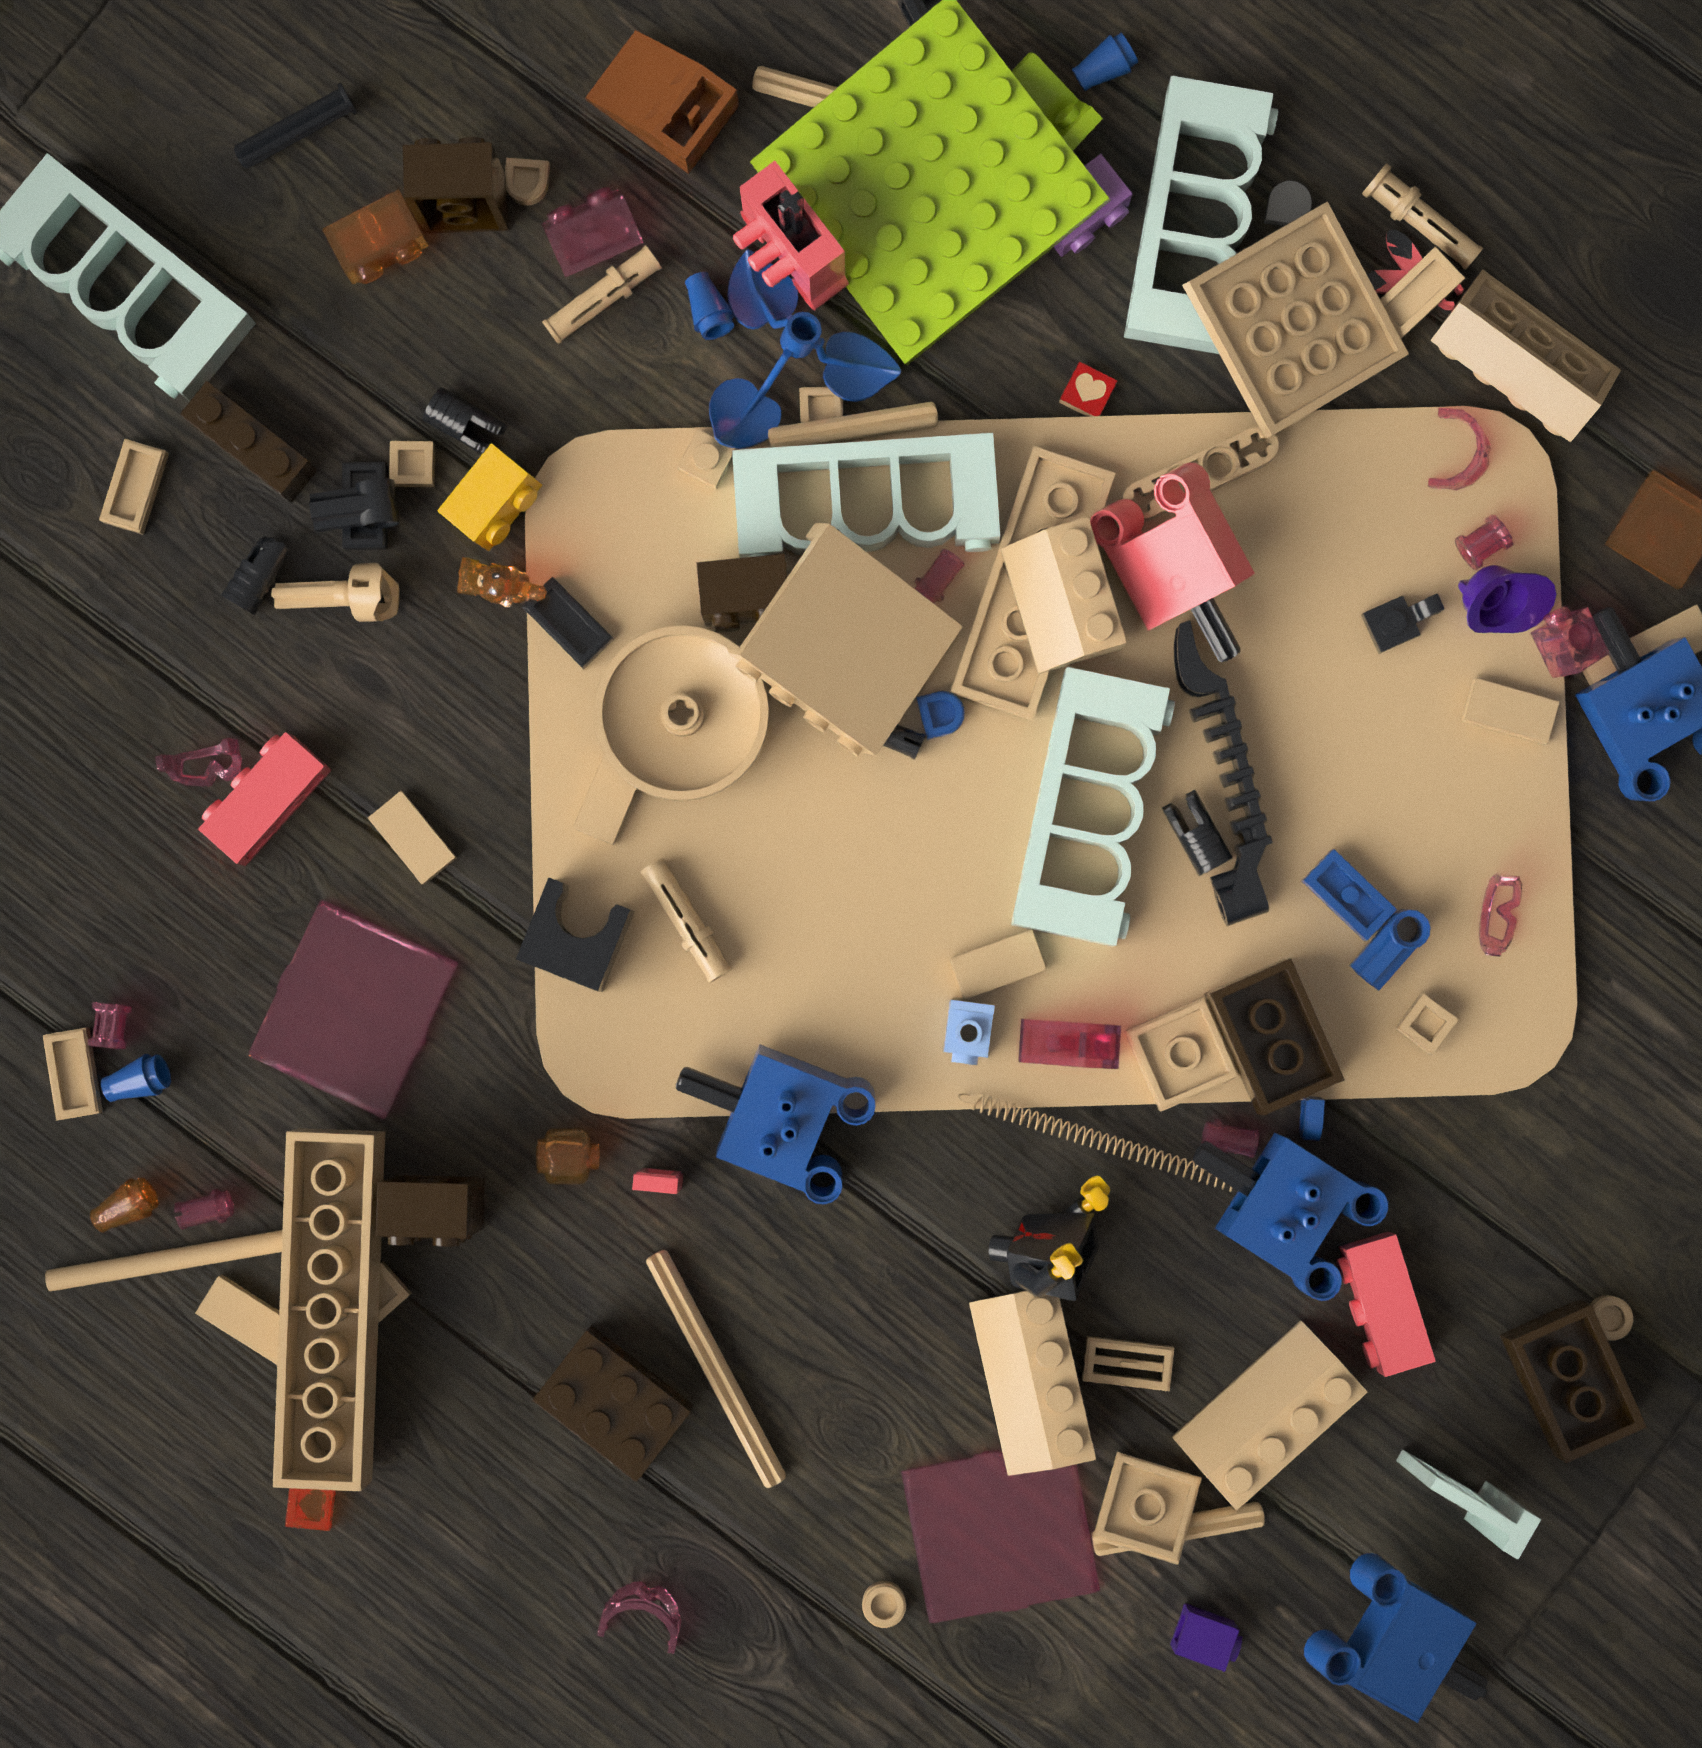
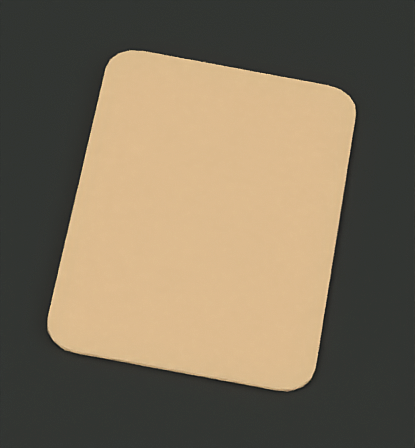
M1471 406L1315 410L1275 434L1279 447L1277 454L1269 464L1211 491L1255 572L1254 575L1235 587L1213 597L1241 648V652L1236 657L1226 662L1218 661L1191 609L1148 631L1103 547L1097 544L1127 643L1122 650L1049 671L1033 720L956 695L961 700L965 711L961 726L954 733L927 740L925 735L915 760L885 746H882L876 756L862 752L855 756L836 743L840 736L828 727L823 732L808 723L803 718L806 711L795 703L789 707L774 698L769 693L772 686L763 680L769 704L768 731L760 754L742 778L715 795L691 801L666 800L637 789L614 845L573 828L604 754L598 742L594 725V700L602 674L613 657L630 641L644 633L676 625L696 626L714 631V626H705L701 615L696 562L740 558L733 459L718 488L714 489L679 471L677 467L696 430L699 429L714 437L712 427L606 430L574 438L550 455L535 477L542 486L537 491L535 502L526 510L527 601L553 576L614 638L583 670L527 613L534 912L548 877L568 885V895L562 903L561 917L568 932L578 938L591 937L603 930L608 922L610 910L615 904L635 911L603 992H597L535 967L536 1035L543 1066L561 1093L589 1112L624 1119L730 1116L731 1111L678 1091L676 1089V1082L679 1074L684 1067H690L742 1088L759 1044L844 1078H864L874 1088L875 1112L972 1109L973 1105L959 1099L958 1095L961 1093L971 1095V1097L961 1095L960 1097L975 1104L979 1095L984 1094V1102L991 1096L992 1105L996 1099H999L1000 1107L1003 1102L1007 1101L1008 1108L1013 1103L1016 1108L1020 1106L1023 1108L1156 1104L1124 1031L1205 997L1204 993L1288 958H1291L1345 1079L1340 1083L1310 1095L1312 1097H1321L1323 1099L1495 1095L1526 1088L1556 1066L1572 1040L1577 1011V982L1557 487L1550 458L1530 429L1501 411ZM1252 413L938 421L935 427L837 442L846 443L993 433L1000 523L999 543L991 544V550L966 552L965 546H955L954 534L943 545L925 548L911 544L898 532L894 540L883 549L867 552L963 626L916 697L939 691L951 692L1033 446L1116 473L1105 507L1117 500H1121L1125 490L1133 482L1244 430L1258 426ZM1251 437V445L1239 453L1236 444L1231 446L1238 454L1241 468L1246 467L1242 459L1253 452H1257L1260 457H1265L1264 450L1269 446L1266 440L1259 442L1256 437ZM769 439L759 445L742 449L770 448ZM1214 454L1207 460L1208 470L1214 476H1226L1231 470L1230 461L1223 454ZM950 461L899 464L902 509L905 519L912 527L919 531L933 532L942 529L953 516ZM890 466L838 469L841 513L844 523L851 531L861 536H873L881 533L888 527L893 516ZM830 470L778 473L782 525L791 536L808 541L806 535L815 523L831 524ZM1179 482L1180 488L1186 493L1184 486ZM1139 491L1134 492L1135 498L1133 501L1138 504L1143 513L1148 512L1147 506L1151 500L1155 499L1154 493L1142 497ZM1166 512L1144 522L1141 530L1142 533L1175 517L1176 514ZM1114 519L1115 524L1119 528L1118 522ZM783 547L787 575L789 576L802 555L794 554ZM1497 565L1514 572L1537 573L1547 576L1554 583L1557 595L1554 606L1548 616L1537 626L1525 632L1477 633L1467 624V611L1463 606V594L1458 588L1459 581L1471 579L1476 572L1484 567ZM1438 593L1445 609L1430 618L1416 623L1421 635L1378 654L1361 615L1402 595L1408 607ZM1189 620L1200 659L1209 670L1226 679L1229 694L1234 696L1236 701L1234 709L1236 718L1240 719L1242 724L1240 734L1242 741L1248 747L1246 757L1248 764L1253 767L1255 773L1252 778L1253 784L1261 795L1258 802L1259 807L1267 818L1264 826L1267 835H1270L1273 841L1272 844L1265 847L1257 867V872L1268 901L1269 912L1230 926H1226L1222 919L1210 877L1234 869L1236 861L1234 847L1245 841L1242 833L1233 834L1230 821L1245 817L1246 814L1244 807L1229 812L1225 803L1226 797L1240 793L1238 784L1223 788L1219 778L1220 774L1234 770L1232 760L1217 765L1213 756V751L1228 746L1226 737L1207 743L1203 734V729L1222 723L1220 714L1194 723L1189 713L1191 708L1216 700L1215 694L1199 698L1192 697L1183 692L1176 679L1173 649L1175 629L1180 623ZM757 622L740 623V630L716 633L728 638L740 647ZM1071 667L1170 688L1168 700L1175 701L1171 724L1169 727L1162 725L1161 732L1158 735H1153L1156 742V758L1151 769L1138 782L1132 784L1139 791L1143 801V819L1138 830L1129 839L1119 843L1126 850L1131 862V877L1128 885L1114 899L1125 902L1124 913L1130 914L1126 938H1118L1117 945L1112 947L1033 930L1047 970L964 1000L950 958L1031 930L1013 926L1011 922L1065 669ZM1479 678L1559 701L1548 744L1544 745L1461 721L1472 680ZM915 697L898 724L920 734H925ZM1074 718L1065 765L1113 775H1129L1139 769L1143 760V747L1140 740L1132 732L1115 726ZM1062 777L1052 822L1053 825L1100 835H1116L1127 827L1131 818V807L1127 798L1120 791L1107 786ZM1193 790H1196L1233 857L1228 862L1201 876H1198L1162 807L1172 803L1180 810L1190 831L1197 828L1199 824L1185 799L1186 794ZM1049 836L1040 885L1087 895H1104L1115 886L1118 879V865L1114 856L1108 850L1099 846ZM1332 849H1335L1397 910L1419 911L1425 915L1430 924V936L1426 943L1415 949L1379 991L1355 973L1349 965L1382 929L1385 923L1367 941H1363L1302 882L1303 878ZM661 858L666 860L667 866L687 895L705 927L710 926L714 931L713 940L728 964L733 968L711 983L707 981L706 975L691 951L686 952L682 947L683 938L663 909L647 880L640 873L644 868ZM1409 916L1404 917L1397 925L1398 936L1403 941L1411 940L1417 933V924ZM1420 993H1424L1459 1019L1433 1055L1428 1054L1395 1029ZM950 1000L995 1005L988 1058L978 1057L977 1065L951 1062L952 1053L943 1052ZM970 1024L963 1026L960 1031L961 1038L966 1042L973 1041L977 1036L976 1028ZM1240 1077L1182 1103L1250 1102L1251 1100ZM857 1092L850 1093L844 1099L846 1106L851 1109H860L868 1102L866 1096ZM982 1096L975 1109H981ZM990 1098L987 1101L984 1109H989ZM998 1101L994 1105L993 1109H997ZM832 1105L829 1113H837L836 1106Z

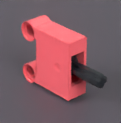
M773 161L740 186L743 208L740 214L747 225L733 235V240L740 249H745L757 239L761 243L767 242L766 245L748 257V262L754 271L759 272L777 257L780 259L762 273V278L769 287H774L791 274L794 277L792 282L801 297L811 309L816 310L849 285L845 276V251L776 161Z
M1189 462L1162 475L1154 486V495L1157 503L1164 510L1175 513V517L1142 533L1141 530L1144 525L1142 509L1130 499H1121L1097 511L1091 517L1090 523L1096 543L1103 547L1148 631L1191 609L1218 661L1226 662L1236 657L1241 652V648L1213 597L1235 587L1254 575L1255 572L1210 491L1208 473L1197 463ZM1179 482L1184 486L1186 493L1180 488ZM1114 519L1118 522L1119 528L1115 524Z

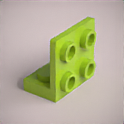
M1029 52L1012 70V73L1072 151L1103 119L1092 106L1080 101L1035 53Z

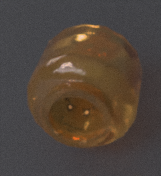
M552 1128L546 1131L544 1139H537L536 1171L537 1173H543L546 1182L549 1184H585L589 1179L590 1170L599 1169V1143H591L590 1135L585 1129Z

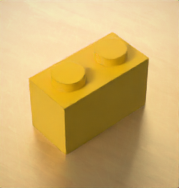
M491 443L437 511L472 541L490 551L493 546L500 544L510 532V525L517 516L533 505L537 498V491L541 488L542 484Z

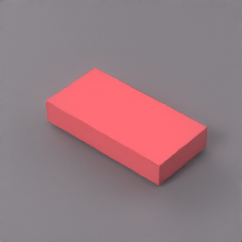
M642 1168L634 1174L632 1190L677 1194L682 1189L683 1174H681V1171Z

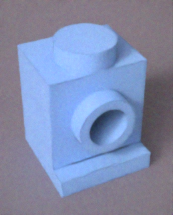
M950 1000L943 1052L952 1053L951 1062L977 1065L978 1057L988 1058L995 1005ZM967 1024L973 1025L977 1030V1036L971 1042L964 1041L960 1035L962 1027Z

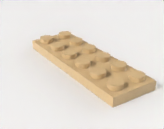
M1033 446L950 693L1033 720L1049 671L1038 674L1001 548L1047 528L1084 517H1089L1090 520L1097 511L1105 507L1116 473Z

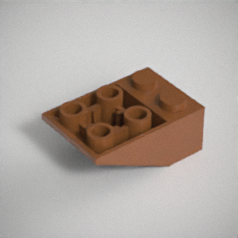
M637 30L634 31L585 97L586 101L688 174L739 107L738 94L734 87L698 62Z

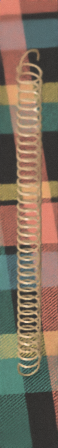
M961 1093L958 1095L961 1101L973 1105V1111L975 1110L976 1105L982 1096L980 1113L983 1112L984 1107L990 1098L988 1116L991 1114L994 1105L998 1101L996 1118H998L1002 1107L1006 1103L1004 1121L1006 1120L1012 1106H1014L1011 1121L1012 1123L1014 1122L1017 1113L1021 1109V1118L1019 1125H1022L1025 1115L1029 1111L1027 1128H1029L1035 1114L1037 1113L1035 1131L1037 1130L1043 1116L1045 1115L1043 1133H1045V1130L1050 1120L1053 1118L1051 1135H1053V1132L1058 1122L1060 1121V1131L1058 1136L1059 1138L1061 1137V1134L1066 1124L1068 1123V1133L1066 1140L1069 1139V1136L1076 1125L1074 1143H1076L1081 1130L1084 1128V1135L1082 1141V1145H1084V1142L1089 1132L1092 1130L1091 1142L1089 1147H1092V1144L1097 1134L1099 1133L1100 1136L1097 1150L1100 1149V1146L1105 1136L1107 1135V1145L1105 1153L1108 1151V1148L1112 1140L1115 1138V1147L1113 1151V1155H1115L1120 1142L1123 1140L1121 1158L1123 1157V1154L1129 1143H1131L1130 1155L1128 1158L1129 1160L1131 1159V1156L1137 1145L1139 1149L1136 1162L1139 1161V1158L1143 1150L1146 1148V1158L1144 1165H1146L1149 1155L1154 1150L1152 1168L1154 1167L1156 1159L1160 1153H1162V1160L1159 1168L1160 1170L1162 1169L1165 1159L1168 1155H1170L1169 1167L1167 1172L1170 1171L1171 1165L1177 1157V1168L1175 1175H1177L1181 1163L1185 1160V1170L1183 1173V1178L1185 1177L1187 1169L1192 1162L1193 1171L1190 1178L1191 1180L1193 1179L1194 1173L1198 1168V1165H1196L1195 1167V1163L1193 1160L1190 1161L1187 1165V1159L1183 1158L1180 1161L1178 1155H1176L1172 1159L1171 1154L1168 1153L1164 1157V1153L1162 1150L1159 1151L1156 1155L1155 1148H1152L1148 1153L1147 1146H1144L1141 1149L1140 1144L1137 1143L1133 1147L1132 1141L1127 1142V1144L1125 1145L1124 1138L1120 1139L1117 1143V1137L1113 1136L1109 1141L1108 1133H1106L1102 1137L1101 1131H1098L1094 1135V1131L1092 1128L1089 1129L1086 1133L1085 1126H1082L1078 1131L1077 1123H1075L1070 1129V1122L1067 1121L1063 1125L1061 1118L1058 1119L1055 1123L1054 1116H1051L1047 1121V1115L1045 1113L1040 1117V1119L1038 1111L1034 1112V1114L1031 1117L1030 1108L1027 1109L1023 1115V1107L1020 1106L1016 1111V1106L1014 1103L1008 1109L1007 1101L1003 1102L1000 1107V1100L996 1099L992 1105L991 1096H989L984 1102V1094L979 1095L975 1104H973L971 1102L963 1100L960 1097L961 1095L971 1097V1095L966 1093ZM1201 1168L1200 1177H1199L1198 1182L1201 1181L1202 1175H1203V1173H1204V1171H1205V1170L1202 1169V1168ZM1208 1172V1179H1207V1181H1206V1185H1208L1209 1180H1210V1177H1211V1175H1212V1174H1210L1209 1172ZM1218 1178L1215 1180L1214 1187L1217 1185Z

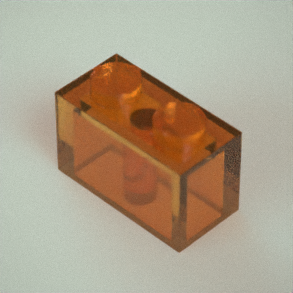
M399 189L322 229L346 276L353 285L358 282L367 284L375 281L383 275V269L397 262L399 264L409 263L422 254V249L428 247Z

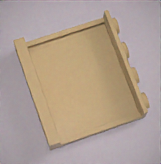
M815 523L806 535V538L811 541L806 551L740 648H730L727 654L738 661L735 668L744 676L755 682L760 677L771 685L772 688L769 693L778 701L789 707L795 703L805 710L806 713L803 718L812 726L823 732L828 727L840 736L836 743L855 756H858L861 752L876 756L963 626L830 523Z

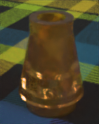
M145 1178L128 1179L99 1206L90 1211V1219L94 1227L99 1232L104 1233L112 1228L148 1218L152 1215V1210L156 1209L159 1205L157 1194Z

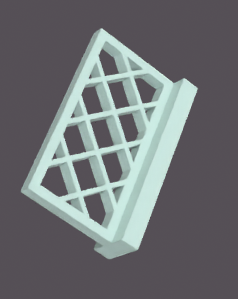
M1402 1449L1396 1460L1431 1490L1467 1510L1468 1512L1464 1519L1501 1550L1516 1559L1520 1558L1540 1523V1518L1489 1482L1485 1481L1477 1494Z

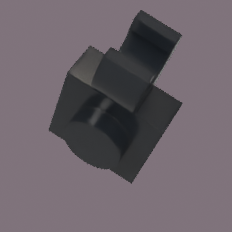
M1438 593L1408 607L1402 595L1363 613L1361 616L1378 654H1381L1419 637L1421 634L1416 623L1440 613L1445 608Z

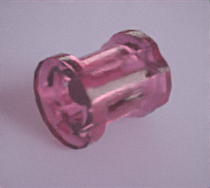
M1494 514L1485 518V524L1469 535L1464 536L1461 534L1455 538V545L1460 555L1473 570L1481 568L1483 561L1500 549L1508 550L1514 546L1510 532Z
M92 1002V1009L96 1013L93 1036L88 1038L87 1045L126 1049L127 1042L123 1040L127 1014L132 1013V1006Z

